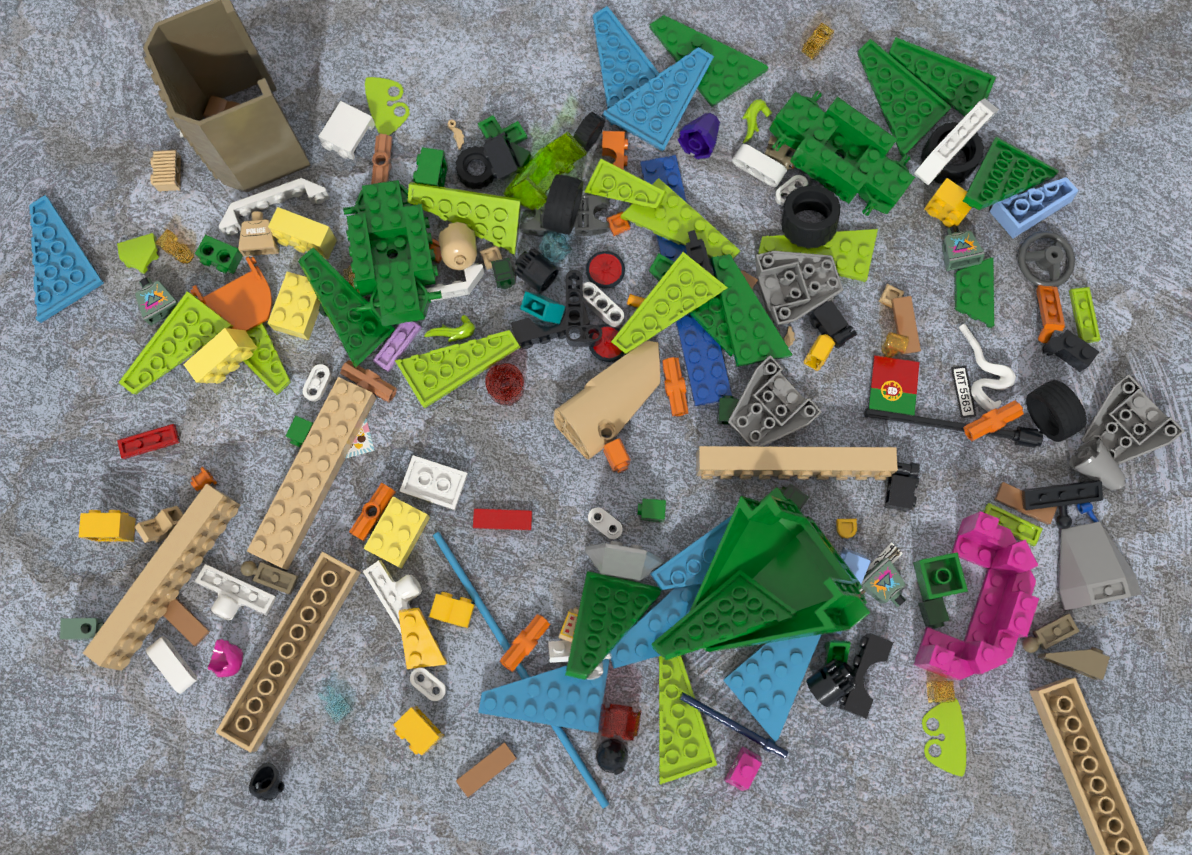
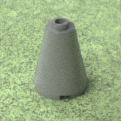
M1094 438L1085 442L1077 449L1079 453L1076 457L1074 455L1071 456L1069 466L1086 477L1102 481V485L1110 490H1118L1124 486L1125 475L1100 439L1097 441Z

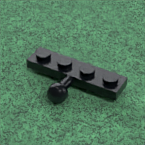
M1094 480L1022 490L1023 509L1034 510L1059 506L1056 525L1061 529H1068L1072 525V518L1068 515L1067 505L1103 501L1102 481Z

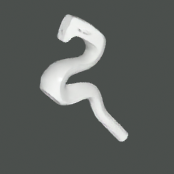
M963 324L959 329L972 346L977 364L983 370L1001 377L999 380L983 378L975 381L971 387V394L977 404L987 412L995 408L998 409L1001 405V400L997 402L992 401L984 393L982 387L996 390L1008 389L1014 385L1015 373L1006 365L986 361L981 346L973 334L970 333L971 331H969L966 324Z

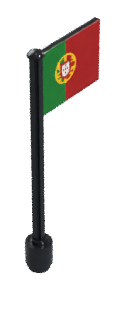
M874 355L869 405L864 411L865 418L870 417L965 432L963 427L967 425L966 423L915 416L920 362ZM1018 426L1013 431L999 429L993 433L989 432L986 434L988 436L1012 439L1015 445L1032 448L1040 447L1043 441V432L1038 429Z

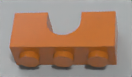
M603 131L602 156L614 158L615 162L613 165L624 170L628 162V155H624V150H628V138H624L625 131Z

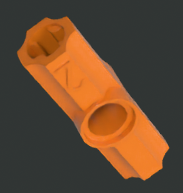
M671 357L662 360L665 375V391L667 397H669L671 414L676 417L688 414L685 396L686 385L681 374L679 358Z
M1016 400L999 409L995 408L982 415L980 419L964 426V433L971 441L989 432L993 433L1006 426L1010 421L1021 417L1024 414L1023 408Z
M381 482L370 501L363 506L362 513L349 532L365 541L376 522L380 520L396 491ZM376 507V515L370 517L368 514L369 510Z
M537 614L525 630H522L512 642L513 645L506 651L499 662L513 672L523 658L528 656L538 643V639L549 628L550 623L544 617Z

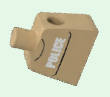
M252 212V221H244L242 223L238 249L244 257L279 254L276 237L272 235L271 230L268 228L270 221L267 219L263 220L262 212Z

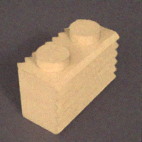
M176 150L153 151V157L150 160L153 168V174L150 175L151 184L160 192L180 191V154Z

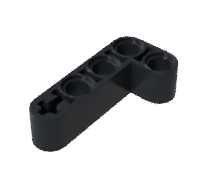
M571 270L566 274V341L573 347H595L602 342V329L597 325H583V277L578 270ZM572 279H576V288H572ZM573 296L579 298L577 302H571L569 299ZM573 314H576L580 318L576 321H573L569 317ZM594 332L597 333L599 337L596 339H591L589 337V334ZM578 333L580 336L577 339H572L570 334Z

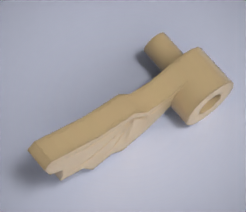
M451 119L448 121L447 126L453 131V138L457 143L458 150H460L465 143L463 140L464 135L460 129L455 127L456 122Z
M791 326L788 327L787 333L783 338L788 347L795 341V333L792 331Z

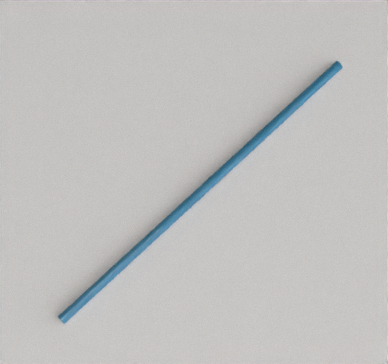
M440 532L435 533L433 538L506 653L511 647ZM520 662L515 668L521 679L529 678L530 676ZM551 725L601 807H607L609 802L562 727Z

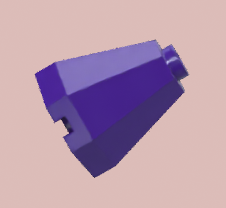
M706 113L685 125L680 131L678 142L684 152L695 154L694 158L696 159L709 158L716 145L720 126L719 119L714 114Z

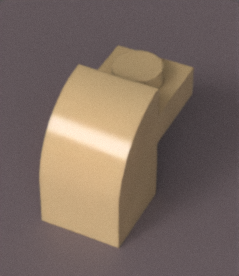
M178 506L162 509L154 519L139 522L135 528L145 543L154 540L158 543L168 537L183 514Z

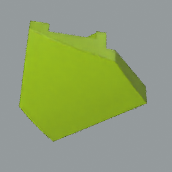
M154 233L117 243L120 260L124 262L126 267L135 268L143 274L148 271L147 266L153 260L159 258L156 253L158 248Z

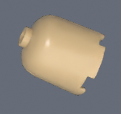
M456 222L448 224L447 228L440 231V251L446 266L454 270H464L470 267L475 262L477 256L474 230L468 228L465 223Z

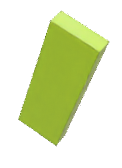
M1090 287L1070 289L1069 295L1078 337L1086 343L1099 342L1101 338Z
M986 504L983 512L999 518L998 525L1010 529L1014 538L1020 541L1026 540L1029 545L1036 546L1043 528L993 504Z

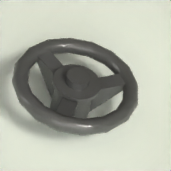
M1042 231L1033 233L1024 240L1019 248L1018 263L1020 271L1025 278L1034 285L1059 287L1068 281L1074 272L1075 255L1073 248L1065 238L1057 233ZM1048 238L1055 241L1047 249L1026 252L1030 244L1037 239ZM1063 247L1067 255L1068 264L1066 271L1060 277V263L1064 257ZM1026 260L1035 261L1038 268L1048 271L1051 281L1040 280L1032 275L1027 268Z

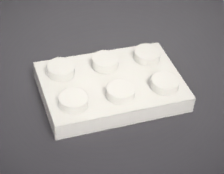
M413 455L400 492L456 510L468 473Z

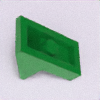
M829 640L825 643V665L834 658L838 661L841 660L842 663H847L850 641Z

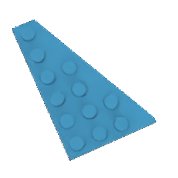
M606 6L593 14V23L607 109H609L628 94L659 75V72L609 7Z
M699 47L680 61L668 67L646 84L637 88L604 111L602 117L663 152L714 56Z
M46 195L29 205L31 214L30 225L32 226L33 237H31L32 264L35 270L33 282L36 295L34 300L37 305V316L35 318L40 323L104 284Z
M732 515L650 573L661 590L702 584Z
M701 584L672 589L668 595L645 614L609 653L613 668L661 656L652 648L651 644L689 613Z
M821 634L765 643L723 679L775 742L779 739Z
M610 659L603 660V674L596 679L583 680L566 676L567 666L484 691L481 694L478 713L598 733Z

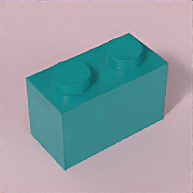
M525 291L520 309L543 321L560 324L565 305L544 295Z

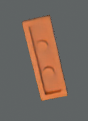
M1039 285L1036 292L1043 328L1038 336V340L1041 343H1047L1054 330L1063 331L1065 322L1058 288Z

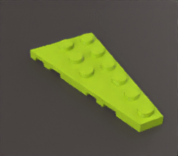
M659 178L652 185L667 192L659 209L632 204L620 217L625 221L629 220L641 228L649 229L654 234L684 246L690 242L688 232L695 230L697 239L704 241L707 255L710 259L728 254L734 259L740 253V250Z
M409 183L408 203L412 205L422 204L424 211L438 215L445 221L465 223L468 228L474 230L475 236L481 239L484 238L494 243L493 245L508 250L513 255L516 254L521 199L420 183Z
M878 229L836 232L830 242L817 248L799 247L791 243L785 235L762 236L758 254L782 251L830 255L833 257L839 276L866 282Z
M682 252L611 342L627 354L722 293L728 287Z
M187 291L118 383L132 394H138L202 349L224 328L231 329L233 325Z
M262 323L247 331L257 349L253 352L252 357L243 362L278 395L291 383V380Z
M508 330L478 340H470L463 344H455L432 350L425 354L413 355L410 358L398 359L395 362L422 407L427 408L519 349L520 345L512 332Z
M659 656V785L717 765L700 711L679 699L682 692L695 698L681 656L669 660Z

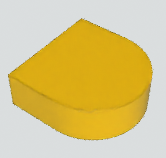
M836 519L838 535L844 539L853 537L857 532V519Z

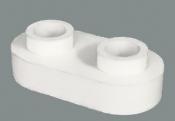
M795 175L777 189L775 200L779 205L784 206L786 199H782L781 196L787 197L791 191L797 189L795 185L800 187L808 185V181L804 176Z
M319 364L312 368L303 387V395L307 400L315 402L323 396L331 379V371L327 366ZM320 373H325L323 378H319ZM312 390H317L315 395H311Z
M597 507L589 512L588 521L590 525L606 538L615 540L621 536L623 531L621 523L604 509ZM600 514L601 519L595 520L594 515ZM615 526L617 530L612 533L609 531V528Z
M417 668L412 671L410 682L416 689L432 701H439L444 698L446 686L443 682L425 668ZM420 674L424 675L423 682L418 681V676ZM434 687L440 689L439 694L435 695L433 693Z

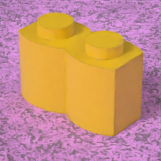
M826 334L819 335L803 361L804 364L816 371L820 370L835 346L833 338Z
M441 592V595L436 594L429 617L468 628L475 607L474 604H471L472 600L460 597V600L453 599V594Z

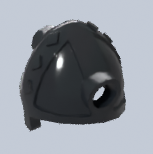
M610 738L603 741L596 750L598 766L605 772L614 773L615 775L625 771L624 766L628 759L626 746L618 739Z
M264 763L258 767L249 784V792L252 796L263 801L275 799L285 787L277 768L272 763Z

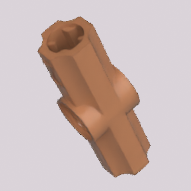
M387 134L376 136L375 152L372 157L373 172L371 184L389 181V172L392 167L390 161L393 139L392 136ZM386 161L384 164L379 165V162Z
M350 360L345 362L341 368L340 374L353 381L357 386L372 392L389 403L395 397L398 389L382 380L373 371L365 370L359 365L355 368Z

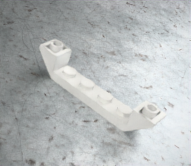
M986 99L979 101L930 153L914 174L929 185L940 174L946 164L985 123L987 124L999 109Z
M300 178L231 203L219 224V228L225 236L235 235L238 231H241L240 216H247L256 210H264L270 205L283 203L292 197H300L306 192L312 204H321L330 199L324 187Z
M473 263L470 267L464 269L465 282L454 281L449 285L437 284L433 288L426 290L427 292L441 290L442 299L469 295L485 274L483 265Z

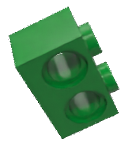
M208 235L203 237L195 252V255L200 259V263L208 267L213 265L224 274L227 272L234 274L243 258L238 248ZM214 250L211 255H207L209 251ZM227 257H230L229 261L224 262Z

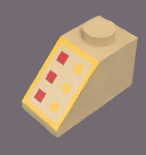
M570 608L558 638L572 643L579 608Z

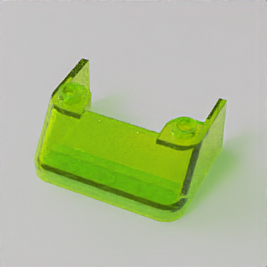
M566 131L543 146L502 194L505 197L521 199V205L531 210L536 208L539 210L547 201L545 193L550 189L555 175L565 172L566 174L570 173L575 168L573 164L584 157L587 152Z

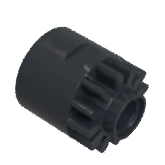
M534 248L530 249L529 253L525 251L518 257L515 263L517 268L514 270L518 277L541 294L554 282L560 268Z
M836 658L807 678V685L811 693L825 707H830L857 686L854 679L855 673L846 662L842 663L841 660L838 661Z

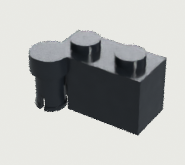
M506 131L495 137L491 136L485 139V144L483 145L485 149L483 153L492 164L491 171L494 177L499 180H505L523 171L511 143H509L510 138H507L508 134Z
M832 300L813 311L809 317L811 325L818 329L821 335L826 334L833 338L837 349L844 346L846 341L857 336L855 330L851 332L853 327L851 325L848 326L849 324Z
M1068 329L1058 337H1052L1042 348L1044 354L1048 352L1047 356L1055 353L1057 357L1079 372L1089 367L1099 353L1098 350Z
M897 462L898 471L893 473L891 477H888L884 508L908 512L916 505L917 497L914 496L915 488L917 489L919 484L918 474L920 465L910 462V464Z

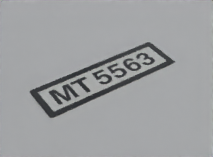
M967 366L951 367L961 418L976 417L977 414L971 394Z

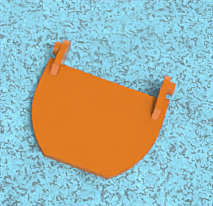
M249 256L245 259L252 271L206 296H203L197 285L192 286L193 289L190 290L194 296H197L199 300L233 325L231 329L245 330L246 332L267 321L272 309L270 287L258 265L255 267L254 264L257 263L255 258H250Z

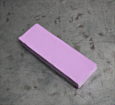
M414 321L399 324L375 356L373 363L389 373L396 364L395 360L401 357L422 327Z

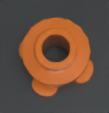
M204 467L200 468L202 472L195 477H191L192 482L190 484L197 492L202 490L206 484H217V481Z

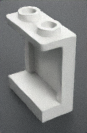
M340 101L318 137L325 149L329 151L334 150L341 157L354 160L355 149L368 129L373 130L375 122L372 116Z

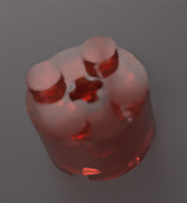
M510 363L495 365L486 375V389L490 398L495 403L512 406L523 396L525 383L522 373L516 366ZM508 382V386L502 387V383L506 384Z
M601 704L598 730L602 732L601 736L613 738L614 735L622 736L623 740L634 741V737L638 736L642 710L637 708V712L632 711L633 707L619 704H610V708H605V704Z

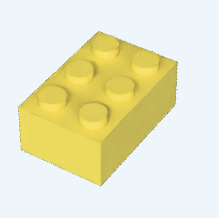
M277 207L268 225L272 235L276 237L279 244L283 246L291 245L295 250L302 253L314 248L327 260L337 242L329 226Z
M286 272L268 324L275 331L309 340L319 314L320 301L307 277Z
M224 328L183 365L196 383L219 384L226 379L227 374L237 370L242 361L252 357L257 346L245 330Z
M392 497L364 549L402 569L430 517L411 505Z

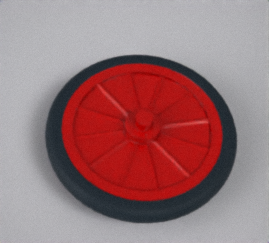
M601 251L594 254L586 265V275L589 281L603 289L618 285L625 274V265L622 259L610 251Z
M609 324L599 325L602 329V342L598 346L589 347L591 353L597 359L604 362L619 360L624 355V352L611 341L620 329ZM593 332L590 333L589 337L596 339L599 335Z

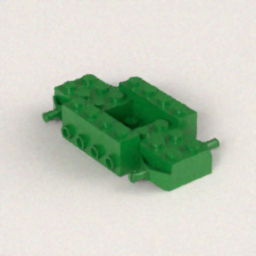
M816 91L811 98L795 92L776 115L769 128L770 132L777 138L772 148L775 151H779L782 145H787L796 149L790 160L796 168L807 173L810 178L832 191L842 201L850 204L858 193L867 203V206L862 210L863 214L867 211L865 216H869L874 209L888 214L915 179L905 166L911 159L910 156L904 154L900 161L889 159L886 154L897 139L839 97L834 100L825 113L817 104V101L822 97L821 92ZM836 153H841L844 159L838 156Z
M399 180L363 185L356 205L343 207L344 215L355 214L346 216L348 224L346 233L351 245L348 247L350 257L353 259L351 268L352 272L355 273V278H353L355 290L359 289L361 296L371 295L370 302L357 304L358 313L370 310V313L374 314L382 326L425 320L431 300L442 299L441 290L427 292L424 287L425 285L436 284L435 276H438L437 265L432 263V260H436L434 249H430L429 244H433L431 233H427V228H430L429 219L424 217L422 204L412 205L408 203V190L399 183ZM391 253L398 254L397 257L393 259L388 257Z

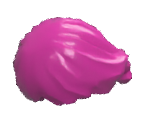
M217 640L208 670H212L218 678L233 676L239 672L242 666L243 652L238 646L230 644L227 640Z

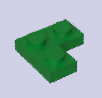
M494 115L478 123V127L485 139L491 136L495 137L504 131L508 134L507 138H510L509 143L518 144L527 139V134L518 121L504 129L500 127Z

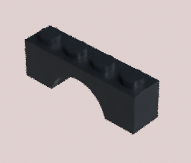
M583 302V325H590ZM566 307L560 324L557 323L554 326L542 327L535 324L530 318L511 322L514 337L520 348L528 349L533 347V344H546L554 338H566ZM573 314L569 318L573 321H576L580 317L576 314Z
M872 633L866 634V636L861 638L859 647H861L860 653L855 656L852 664L854 666V679L857 686L839 699L841 710L867 719L873 699L869 696L864 686L865 673L874 663L886 662L888 660L894 642Z

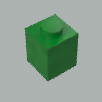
M295 415L285 437L290 440V444L300 448L314 423Z
M643 498L642 504L638 503L637 515H641L642 521L664 522L666 500Z

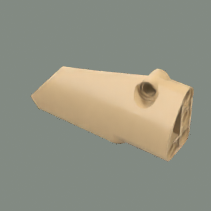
M647 340L592 378L582 391L555 409V426L586 459H591L603 450L605 444L614 441V438L660 385L658 342Z

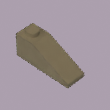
M1093 647L1089 650L1042 653L1038 655L1040 659L1094 680L1104 679L1110 659L1109 656L1103 654L1104 651Z

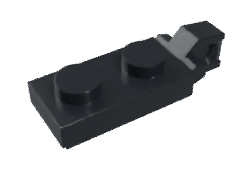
M695 230L689 231L690 242L686 243L688 256L713 275L704 241L697 239Z

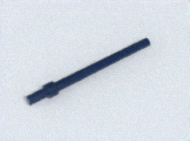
M681 693L679 697L681 701L762 746V749L769 753L772 751L784 759L787 757L788 751L776 745L775 741L770 738L765 739L686 693Z

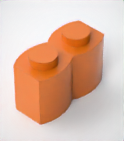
M618 438L605 444L603 452L612 471H617L618 474L626 471L631 459L621 439Z

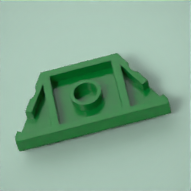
M993 257L983 260L979 265L969 266L954 274L955 310L962 314H967L975 321L977 319L987 324L986 326L989 328L994 327Z

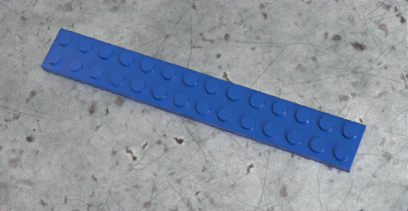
M676 155L640 162L644 181L653 184L659 178L687 203ZM656 234L661 255L674 262L682 252L688 255L686 246L679 245ZM690 314L684 316L676 322L694 406L718 402L719 398L725 395L732 396L721 346Z

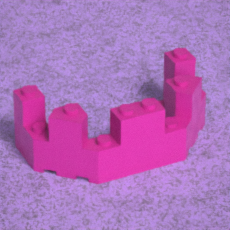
M981 511L963 518L951 554L958 552L959 558L987 569L964 641L926 627L913 665L950 680H962L973 674H983L1008 663L1006 659L1012 657L1018 638L1028 636L1039 598L1032 596L1036 579L1031 569L1039 565L1027 541L1016 542L1010 529L998 525L999 518Z

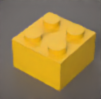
M946 178L924 210L930 216L938 218L946 227L950 228L958 226L972 207L963 202L967 191Z
M89 510L88 513L80 514L78 537L94 542H134L136 518L129 516V513L121 512V510H108V513H101V510Z
M417 706L411 707L393 725L396 728L394 732L402 740L405 738L410 743L408 747L416 755L418 753L421 756L426 754L444 736Z

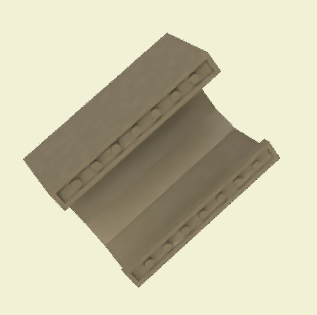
M211 0L154 24L143 47L146 54L143 57L144 61L153 72L151 77L155 85L159 86L158 94L163 103L167 105V108H165L167 115L171 120L173 119L177 129H180L183 137L187 138L190 146L194 148L196 154L200 156L202 162L206 164L215 179H219L223 185L247 193L311 166L303 147L273 94L277 89L272 77L231 0ZM257 84L259 85L263 95L203 119V113L211 96L226 98Z

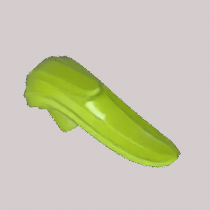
M762 99L753 101L742 119H747V133L743 143L748 142L755 131L759 132L756 122L758 112L762 111L766 117L772 113Z
M463 315L461 317L462 326L450 328L442 324V327L427 331L424 337H449L448 342L462 340L473 335L475 325L467 315Z

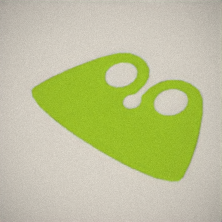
M367 77L365 79L366 98L379 134H387L389 136L406 121L410 114L409 108L405 103L397 102L392 106L387 105L388 101H396L403 96V87L398 82L377 77ZM392 86L399 88V94L395 97L388 94V90ZM398 106L405 108V114L401 117L394 114V110Z
M951 698L929 710L922 719V727L925 733L930 736L945 735L944 741L939 739L929 740L924 747V753L928 761L953 775L962 777L966 769L965 728L960 704L956 698ZM929 718L938 720L939 727L936 731H931L927 728L926 722ZM932 744L940 746V756L932 757L929 754V747Z

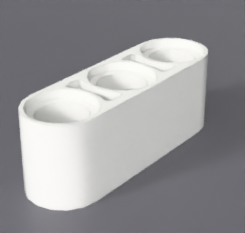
M742 144L732 159V162L737 167L772 187H777L787 172L782 164L747 144Z
M585 282L583 284V302L606 324L620 328L624 321L622 309L595 284ZM586 290H591L593 294L591 296H586L584 292ZM599 303H605L607 306L602 309L599 308L597 305ZM617 315L620 317V320L613 321L611 316Z
M161 636L146 649L148 656L179 694L183 693L198 680L195 673L166 637Z

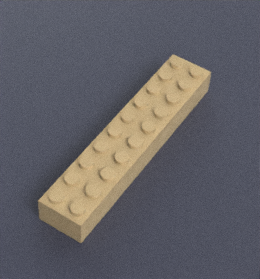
M340 377L337 378L247 552L286 570L289 569L376 400V396L372 392Z
M699 446L696 452V476H701V479H713V476H720V479L727 480L732 479V476H740L742 480H748L751 477H759L760 480H768L771 477H778L779 480H788L790 477H797L798 480H808L809 477H817V480H828L829 477H836V480H847L848 477H855V480H867V477H875V480H886L887 477H891L893 473L898 471L896 447Z
M206 484L84 650L83 654L100 667L122 671L130 663L134 653L141 648L147 635L153 631L159 618L166 613V607L178 596L180 589L189 581L195 568L202 563L203 557L208 550L212 549L216 539L225 531L231 518L238 513L241 505L223 492Z
M322 552L216 730L217 734L250 753L258 751L361 572L327 553Z
M1064 678L1030 690L1029 692L1095 854L1149 855L1076 678Z

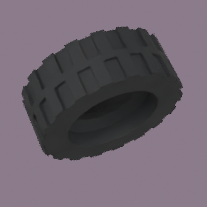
M590 112L578 126L572 138L571 147L583 155L588 153L599 138L605 124V119L594 112Z
M468 147L466 150L461 151V154L457 157L458 159L455 163L457 176L460 182L468 188L482 189L492 183L495 178L491 171L492 164L483 153L484 147ZM472 160H480L485 164V170L481 175L474 176L468 172L467 166Z

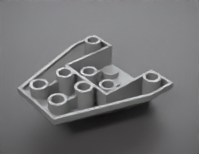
M771 251L755 256L759 289L767 314L777 326L800 319L843 291L833 257L830 255Z
M771 355L755 369L728 420V423L750 447H762L809 425L822 412L810 398L804 399L782 375L781 371L783 368Z
M1129 374L1111 389L1081 439L1083 443L1094 438L1097 441L1100 439L1117 465L1169 445L1185 432L1141 391L1143 388Z
M1101 522L1061 529L1058 591L1064 610L1141 595L1135 573Z
M610 541V544H590V546L585 548V553L600 574L640 582L663 565L664 561L660 556L643 550V546L631 545V547L622 546L623 543L617 541Z

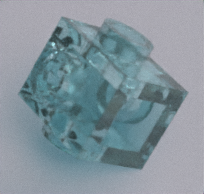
M560 233L546 234L538 246L542 254L553 263L562 262L572 250L571 246L566 242V238Z

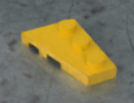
M420 608L399 610L398 614L407 669L447 665V660L442 655L439 645L434 639Z

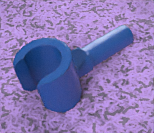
M1090 502L1077 504V509L1081 514L1087 512L1094 523L1099 522L1092 511L1093 505Z

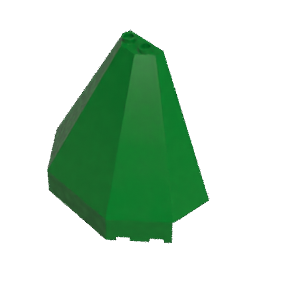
M778 487L772 490L760 502L744 496L740 497L690 611L736 572L741 570L797 612V617L703 648L707 652L851 630L854 625L870 613V610L865 605L867 603L865 595L859 590L862 588L859 580L814 520L809 516H804L800 511V507L790 498L787 500Z

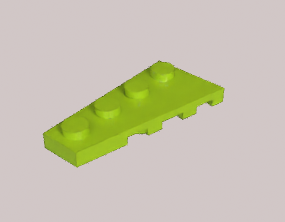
M601 158L584 191L588 194L659 209L667 193Z

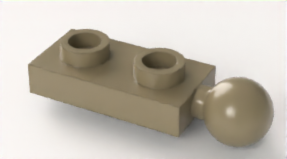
M245 561L240 568L241 573L245 576L255 575L254 582L289 595L292 594L299 577L261 562L257 568L253 561Z
M1070 613L1065 614L1034 630L1033 633L1036 638H1025L1022 642V647L1026 652L1034 653L1038 650L1039 645L1042 649H1047L1080 631Z

